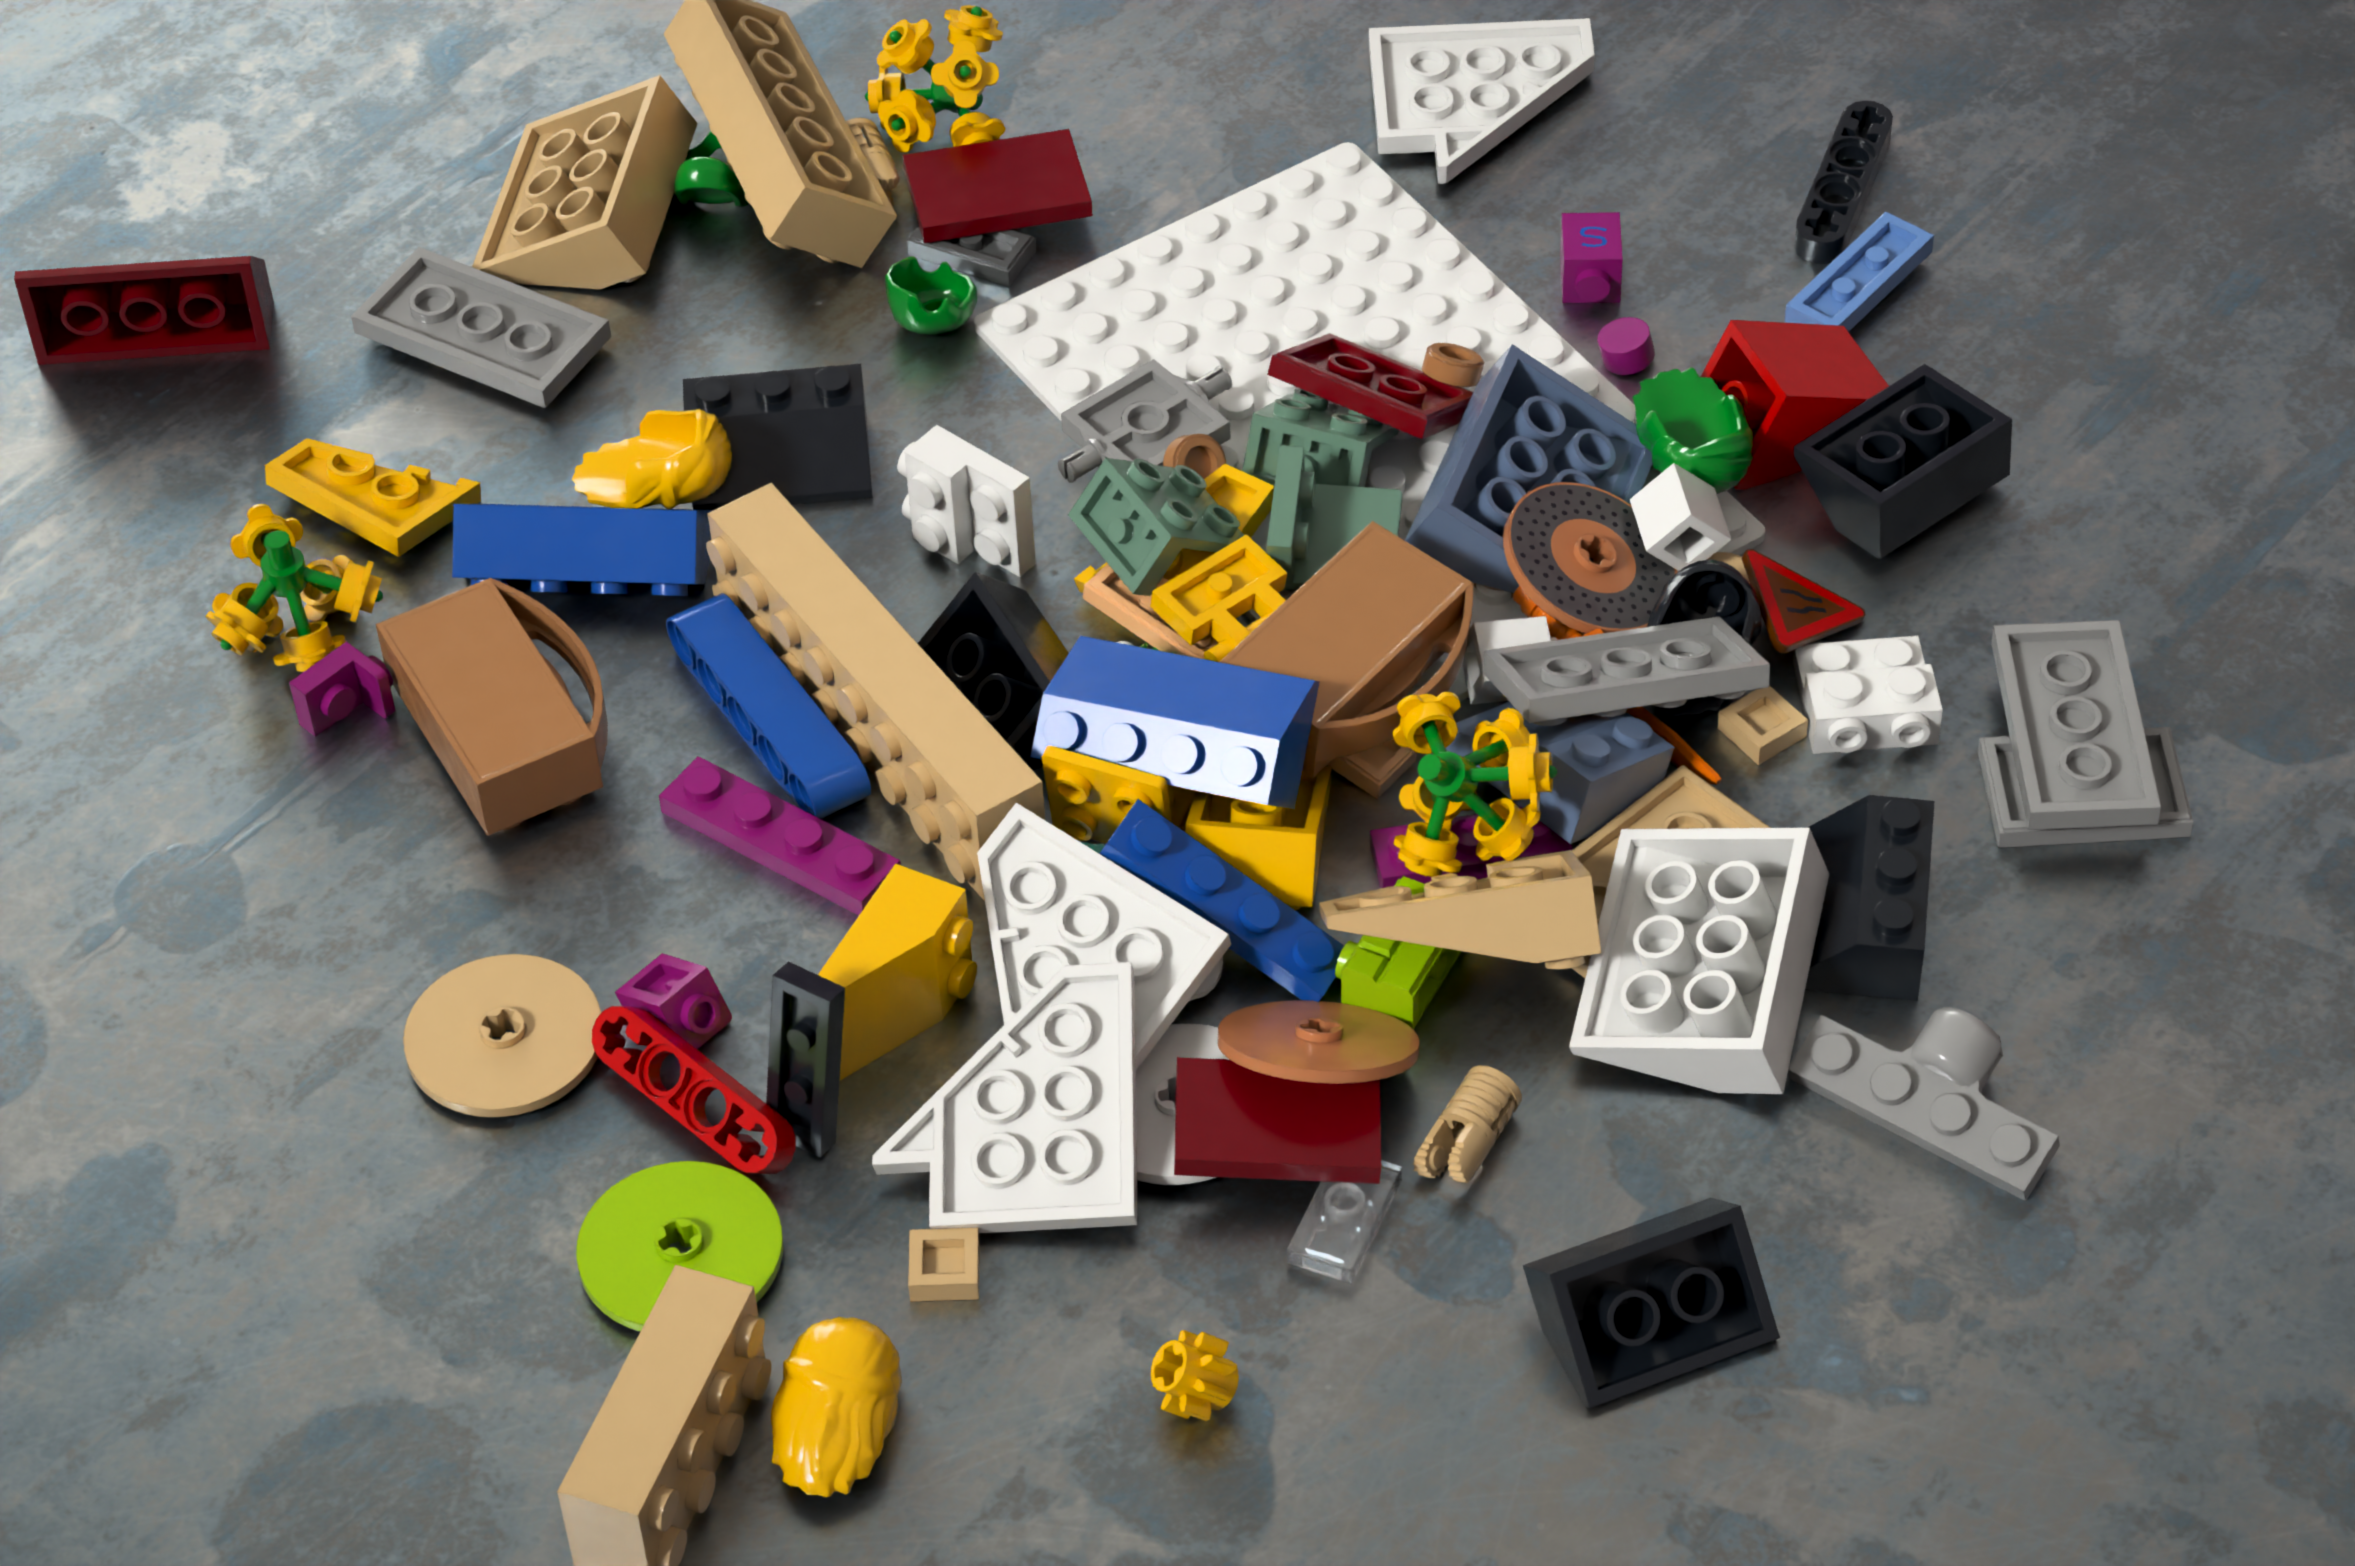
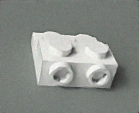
M938 425L934 426L918 441L910 443L903 450L897 464L898 472L907 478L908 494L902 505V514L911 520L913 538L922 547L931 552H938L957 564H960L975 551L988 563L1000 565L1018 577L1024 575L1036 564L1030 477Z
M1918 636L1814 643L1794 650L1793 666L1804 716L1808 719L1807 730L1813 754L1848 753L1860 750L1899 747L1912 748L1937 745L1939 743L1943 709L1932 664H1925Z

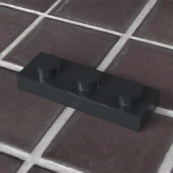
M788 961L773 974L766 1104L783 1116L792 1126L797 1147L821 1157L836 1143L845 987Z

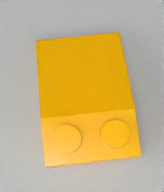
M1326 766L1314 778L1302 771L1295 809L1195 791L1186 821L1185 832L1295 911L1300 909L1301 906L1312 907L1318 883L1332 766Z
M895 863L819 972V976L845 987L839 1081L942 1021L957 998L964 999L971 991L977 975V964L972 961L970 939L973 932V921L968 918L966 889Z

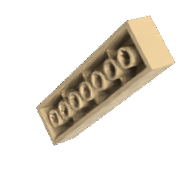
M772 483L707 513L711 540L706 543V549L716 569L717 584L712 587L713 595L716 596L724 593L734 602L856 752L862 764H865L872 772L885 799L892 805L896 803L901 805L908 813L912 826L919 838L926 844L933 842L943 853L945 862L954 878L960 883L967 881L985 901L977 852L1015 803L1045 820L1042 780Z

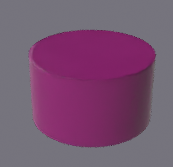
M1623 317L1606 324L1598 334L1597 342L1603 364L1611 373L1617 375L1634 374L1644 370L1654 359L1655 349L1649 326L1639 318Z

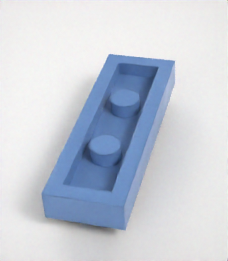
M1884 212L1786 304L1785 323L1844 326L1849 332L1932 253L1934 235L1888 212Z

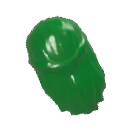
M1692 367L1682 372L1679 369L1659 372L1655 377L1639 382L1641 390L1632 397L1636 412V430L1640 442L1651 452L1654 469L1662 473L1675 463L1714 487L1716 494L1728 491L1736 486L1747 474L1748 467L1753 459V432L1747 422L1744 408L1737 397L1733 394L1726 395L1724 391L1718 388L1712 378L1700 377Z

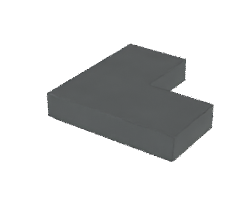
M918 225L907 240L908 255L938 265H941L942 262H948L954 270L1007 287L1012 285L1036 253L1035 237L1014 230L924 243Z

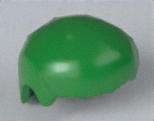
M907 257L891 265L885 275L888 304L895 321L904 329L924 335L947 333L965 324L974 312L977 303V289L969 276L953 271L948 262H942L937 270L929 272L920 267L915 257Z

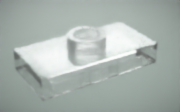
M1381 1160L1380 1184L1321 1181L1287 1248V1263L1352 1284L1402 1181V1166Z

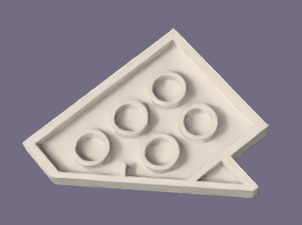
M1015 803L977 852L1004 1025L1065 965L1131 962L1134 970L1135 1066L1137 1070L1231 946L1228 933L1018 803Z
M1131 962L1063 966L872 1155V1166L877 1175L930 1172V1229L978 1227L979 1233L1138 1225L1134 970Z

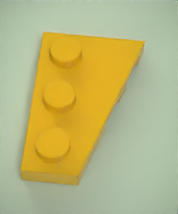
M308 438L265 465L266 485L397 557H400L453 521L454 504H478L481 502L480 482L460 477L455 486L432 480L430 469L409 465L404 472L377 466L371 454Z

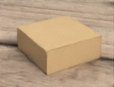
M1770 685L1767 688L1752 691L1718 713L1717 729L1757 765L1762 764L1807 737L1808 719Z
M978 1227L910 1230L908 1273L910 1302L979 1300L980 1240Z

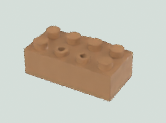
M1372 521L1220 662L1320 682L1302 770L1314 778L1335 758L1353 755L1393 739V731L1399 726L1401 718L1397 711V702L1408 694L1417 684L1423 673L1445 652L1449 655L1441 668L1425 685L1412 695L1431 694L1437 697L1439 694L1449 691L1463 664L1468 644L1473 606V582Z
M488 578L376 624L384 664L392 675L394 688L487 836L501 830L513 829L524 820L557 806L572 804L581 796L603 787L600 770L607 746L608 721L601 679L596 664L584 643L559 616L543 604L513 587ZM532 639H538L555 650L579 676L588 692L593 707V716L590 722L585 723L572 703L568 688L553 665L539 653L531 641Z

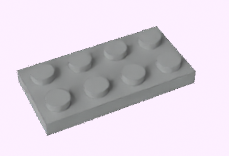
M418 247L351 316L354 333L543 408H546L611 338L608 319L421 247Z
M1721 617L1484 651V675L1529 723L1542 726L1559 725L1564 723L1567 717L1587 714L1614 717L1624 714L1627 708L1647 705L1674 708L1684 705L1687 699L1707 696L1734 699L1743 696L1747 690L1769 687L1770 663Z
M2120 620L1994 625L1991 644L2028 830L2158 825L2161 804Z

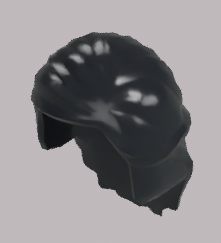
M1710 559L1697 561L1682 568L1664 585L1661 595L1650 614L1647 627L1721 617L1752 646L1761 632L1762 616L1759 600L1752 585L1731 565ZM1713 696L1687 699L1686 703L1682 706L1674 708L1656 706V710L1673 718L1685 714L1697 715L1702 714L1704 710L1717 711L1725 699Z

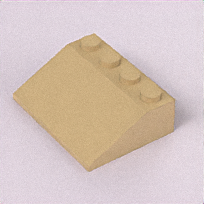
M661 75L526 124L472 265L473 268L514 284L603 289L620 282L629 283L646 274L674 194L677 170L688 155L687 153L698 124Z

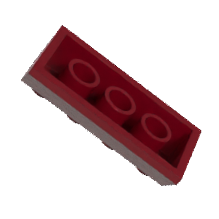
M237 256L15 271L14 281L38 365L270 350L274 300L264 259L254 256Z

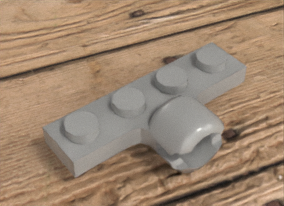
M1944 1007L1935 1010L1913 1046L1903 1052L1890 1050L1821 1015L1789 1065L1788 1075L1790 1080L2024 1201L2028 1199L2060 1147L2058 1135L2003 1108L1982 1095V1088L2003 1056L2000 1036L1980 1019L1957 1008Z

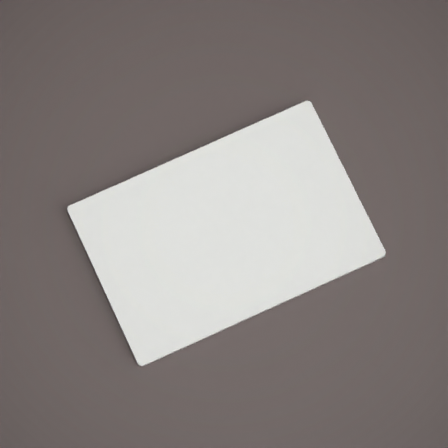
M1350 142L1339 144L997 305L977 315L974 319L976 333L1060 421L1061 413L1153 359L1173 375L1188 381H1196L1214 370L1217 366L1223 367V370H1226L1231 377L1232 388L1210 399L1209 403L1230 421L1231 439L1220 446L1224 451L1226 464L1241 471L1243 469L1253 413L1275 402L1276 399H1280L1287 394H1293L1294 389H1298V387L1267 375L1272 355L1329 333L1422 371L1428 346L1434 343L1460 345L1475 351L1484 360L1480 380L1513 344L1636 424L1635 405L1369 156L1357 145ZM1476 386L1462 388L1474 392ZM1328 400V403L1338 405V404H1336V403L1331 402V401ZM1459 424L1425 439L1417 438L1399 430L1398 435L1372 450L1365 487L1398 489L1402 492V510L1398 537L1403 540L1407 537ZM1653 464L1642 489L1661 474L1660 471L1654 469ZM1727 491L1717 494L1732 538L1717 552L1740 555L1747 549H1752L1761 544L1765 539L1764 525ZM1271 511L1251 537L1266 553ZM1477 583L1476 588L1473 585L1470 628L1474 622L1528 618L1521 612L1520 605L1511 598V592L1493 590ZM1283 589L1278 593L1287 600L1297 590ZM1253 609L1244 613L1252 622L1260 618ZM1445 652L1423 673L1417 684L1406 696L1414 694L1425 685L1441 668L1449 654ZM1463 664L1456 680L1448 691L1455 693L1459 701L1469 697Z

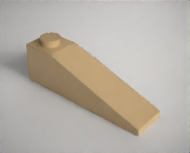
M1571 850L1487 864L1488 877L1478 880L1475 877L1457 876L1454 873L1431 877L1432 881L1424 885L1425 892L1413 895L1409 887L1390 886L1319 903L1321 917L1327 928L1331 930L1530 963L1545 962V968L1556 970L1577 967L1585 963L1584 956L1601 953L1592 876Z

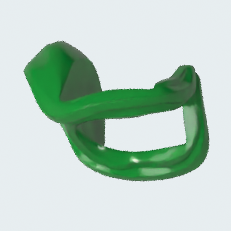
M711 130L699 144L688 150L685 161L677 170L674 194L682 205H687L688 200L703 204L734 202L735 206L744 207L749 203L745 198V192L733 168L719 159L710 157L716 149H722L717 137Z

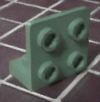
M1294 389L1293 394H1287L1280 399H1276L1275 402L1253 413L1242 471L1274 485L1279 446L1304 447L1305 471L1316 473V484L1365 487L1372 450L1398 435L1399 430L1346 407L1328 403L1327 399L1303 389Z
M1280 445L1267 538V554L1287 572L1285 590H1298L1372 521L1399 536L1402 492L1398 489L1316 484V473L1305 471L1304 447Z
M1106 457L1068 514L1132 594L1150 596L1152 594V591L1159 584L1182 548L1216 553L1244 536L1238 528L1240 522L1237 517L1216 503L1205 490L1207 486L1205 480L1196 471L1184 465H1176L1175 468L1153 465L1143 459L1127 461Z

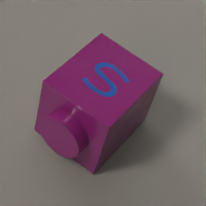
M1620 212L1562 213L1560 245L1562 303H1621L1623 256Z

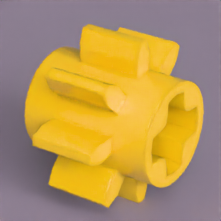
M1182 1330L1178 1340H1171L1163 1344L1157 1351L1151 1366L1153 1387L1158 1391L1166 1393L1161 1409L1186 1419L1193 1416L1208 1421L1210 1420L1211 1410H1220L1227 1406L1236 1393L1239 1381L1237 1364L1223 1358L1229 1342L1205 1332L1196 1335Z

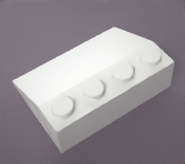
M1810 828L1621 829L1598 924L1601 953L1593 954L1590 957L1569 1045L1572 1054L1716 1093L1783 1094L1829 878V872Z

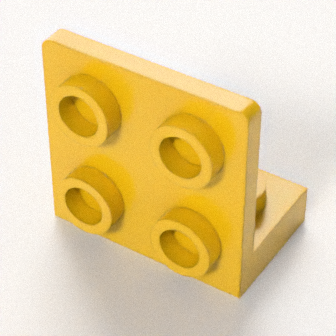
M1054 746L1046 747L1042 756L1052 825L1074 839L1081 841L1092 839L1107 843L1137 799L1185 832L1186 821L1196 790L1167 785V780L1161 776Z

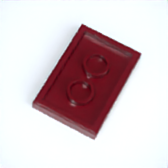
M1069 129L902 155L903 170L924 243L1093 216L1092 200Z
M1331 333L1272 355L1267 373L1269 376L1420 439H1425L1459 424L1474 393L1459 386L1434 380L1423 371Z
M1177 1057L1174 1175L1380 1184V1080L1343 1084L1301 1082L1261 1074L1227 1059Z

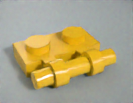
M1246 534L1152 591L1150 607L1190 646L1211 635L1218 644L1204 652V659L1220 662L1286 601L1278 592L1285 589L1287 572ZM1253 609L1260 618L1244 627L1236 618Z

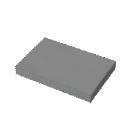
M2170 727L2144 728L2161 804L2158 825L2028 830L2010 736L1980 737L1978 756L1998 848L2191 837L2194 822Z

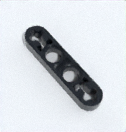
M1859 101L1847 106L1843 111L1797 218L1794 249L1803 260L1814 264L1831 263L1848 247L1890 145L1893 115L1883 104L1875 101ZM1864 128H1869L1866 139L1858 137V133H1861ZM1851 159L1861 161L1865 165L1852 168L1842 166L1838 162ZM1838 195L1846 197L1850 201L1843 204L1826 202L1822 198ZM1822 224L1830 227V231H1827L1823 237L1819 236Z

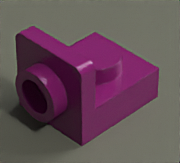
M347 641L289 682L299 725L315 737L335 722L344 719L362 703L384 719L396 711L391 692L393 678L388 668L377 657L373 655L365 656Z
M663 953L615 991L622 1006L642 1008L650 1012L696 1049L700 1048L730 1023L732 1019V1014L706 966Z

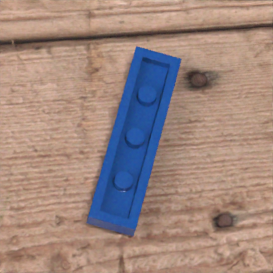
M1137 799L1099 854L1228 933L1231 942L1229 949L1299 999L1319 1002L1336 977L1335 968L1344 945Z

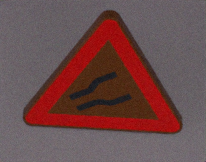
M1747 549L1741 558L1749 582L1756 591L1761 616L1767 628L1769 639L1775 650L1780 653L1790 652L1862 622L1866 615L1862 607L1754 549Z

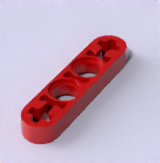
M611 1006L602 1011L597 1017L592 1029V1045L601 1061L733 1166L745 1173L777 1174L789 1165L796 1150V1137L789 1122L654 1015L642 1008ZM623 1025H627L625 1031L627 1037L637 1045L647 1046L644 1051L624 1048L626 1039L620 1034ZM673 1053L679 1060L681 1067L680 1077L676 1085L667 1090L660 1078V1068L664 1059ZM719 1089L726 1101V1112L719 1124L713 1126L707 1120L705 1103L711 1092ZM742 1128L748 1131L764 1132L762 1142L768 1147L765 1155H759L761 1146L755 1139L748 1134H738Z

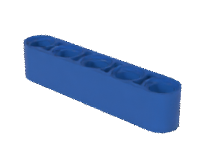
M718 594L667 618L666 628L668 636L682 663L798 808L819 819H823L871 794L869 777L856 752L726 594Z

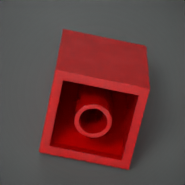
M1730 320L1700 376L1712 378L1718 388L1724 391L1726 395L1733 394L1737 397L1744 408L1747 422L1753 432V459L1748 467L1747 474L1734 486L1735 490H1746L1801 472L1802 469L1794 457L1795 445L1889 386L1844 326Z

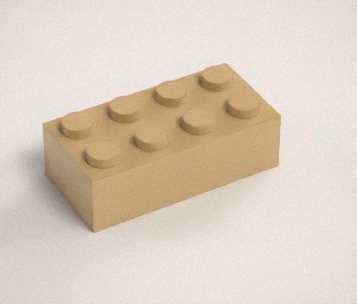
M679 1265L674 1266L557 1491L574 1566H679L686 1548V1531L695 1512L703 1513L709 1506L715 1489V1472L723 1456H732L736 1451L743 1433V1416L752 1399L760 1400L770 1380L771 1361L765 1358L762 1341L765 1322L763 1318L758 1316L753 1286Z

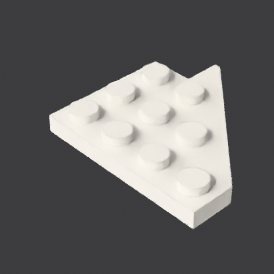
M1590 18L1369 28V54L1378 154L1435 152L1438 184L1448 183L1594 72L1595 53Z

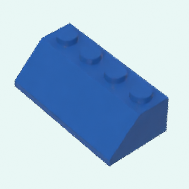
M454 504L452 578H471L470 586L488 578L495 579L506 585L507 579L531 580V592H567L568 581H591V593L628 594V583H652L651 595L688 596L689 584L706 583L710 561L706 543L711 540L707 513L714 510Z
M1080 636L1043 692L1031 757L1042 759L1046 747L1054 746L1161 776L1167 780V785L1270 806L1295 809L1320 682Z

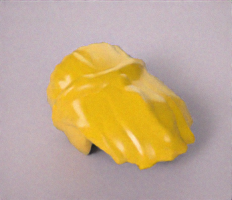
M701 409L649 411L640 422L639 436L625 439L619 443H605L597 452L584 453L583 462L575 467V473L572 477L575 483V490L586 495L588 502L610 508L637 509L661 504L666 509H673L679 504L693 503L705 499L720 488L731 468V443L722 424L718 423V419L714 414L706 413Z
M838 1316L833 1319L822 1320L812 1324L798 1337L790 1356L783 1361V1381L776 1393L771 1409L773 1455L771 1461L773 1464L781 1467L783 1472L782 1481L789 1486L799 1487L807 1495H819L826 1498L831 1497L833 1492L847 1495L851 1491L855 1480L867 1478L870 1475L876 1459L881 1455L884 1439L895 1425L898 1393L902 1384L899 1352L892 1344L890 1337L878 1326L855 1317L844 1318Z

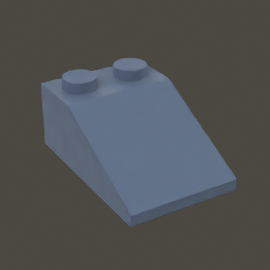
M1510 702L1456 722L1458 728L1456 738L1446 747V750L1462 757L1472 753L1474 732L1477 724L1482 721L1492 723L1499 719V714L1502 710L1516 708ZM1629 713L1614 717H1603L1594 714L1567 717L1564 723L1554 726L1529 723L1523 717V725L1529 733H1537L1539 752H1551L1552 765L1557 768V775L1553 778L1552 792H1540L1539 810L1541 816L1539 821L1569 844L1593 835L1663 781L1675 748L1653 732L1646 722L1634 718ZM1488 781L1511 799L1509 781ZM1530 799L1513 800L1522 808L1530 804Z

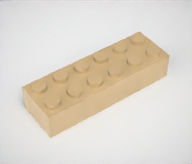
M685 0L665 30L664 36L675 56L676 64L682 69L692 89L693 97L700 104L709 122L711 132L717 137L727 157L728 165L733 168L745 192L746 200L753 207L763 227L765 237L782 249L789 250L794 247L814 253L829 263L840 261L862 268L896 219L897 214L787 12L751 0Z

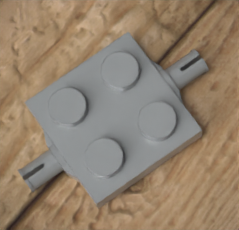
M1153 359L1061 413L1062 431L1082 448L1058 461L1060 473L1065 479L1068 478L1069 483H1073L1076 479L1094 468H1099L1106 457L1127 461L1143 459L1153 465L1163 466V458L1167 447L1172 441L1183 435L1205 434L1215 439L1220 445L1231 439L1230 421L1210 405L1209 400L1232 388V380L1229 373L1223 370V367L1217 366L1214 370L1196 381H1188L1173 375Z

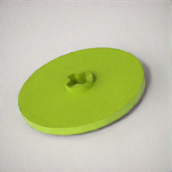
M670 1162L645 1168L629 1175L609 1188L594 1203L579 1231L576 1258L583 1287L593 1303L615 1322L641 1332L675 1265L753 1286L757 1303L768 1291L779 1271L783 1256V1234L780 1218L771 1199L755 1182L745 1175L730 1168L707 1162ZM680 1242V1244L683 1247H691V1249L687 1252L680 1253V1251L677 1248H669V1246L673 1243Z

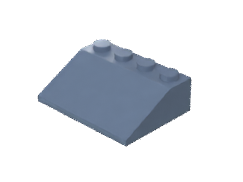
M1512 344L1478 382L1405 541L1473 583L1514 593L1519 584L1514 578L1505 557L1503 533L1507 518L1517 502L1529 491L1542 485L1572 482L1600 488L1631 504L1630 499L1642 490L1653 464L1651 452L1640 442L1636 424Z

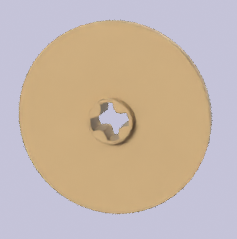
M505 954L477 959L441 976L422 993L414 1004L407 1018L403 1037L408 1068L413 1079L425 1094L453 1111L478 1117H507L528 1113L545 1107L565 1096L592 1069L598 1058L592 1045V1029L595 1020L601 1014L597 998L589 985L578 974L560 963L538 956L523 954ZM506 1030H514L515 1033L506 1032ZM492 1037H502V1038H501V1040H496V1039H493Z

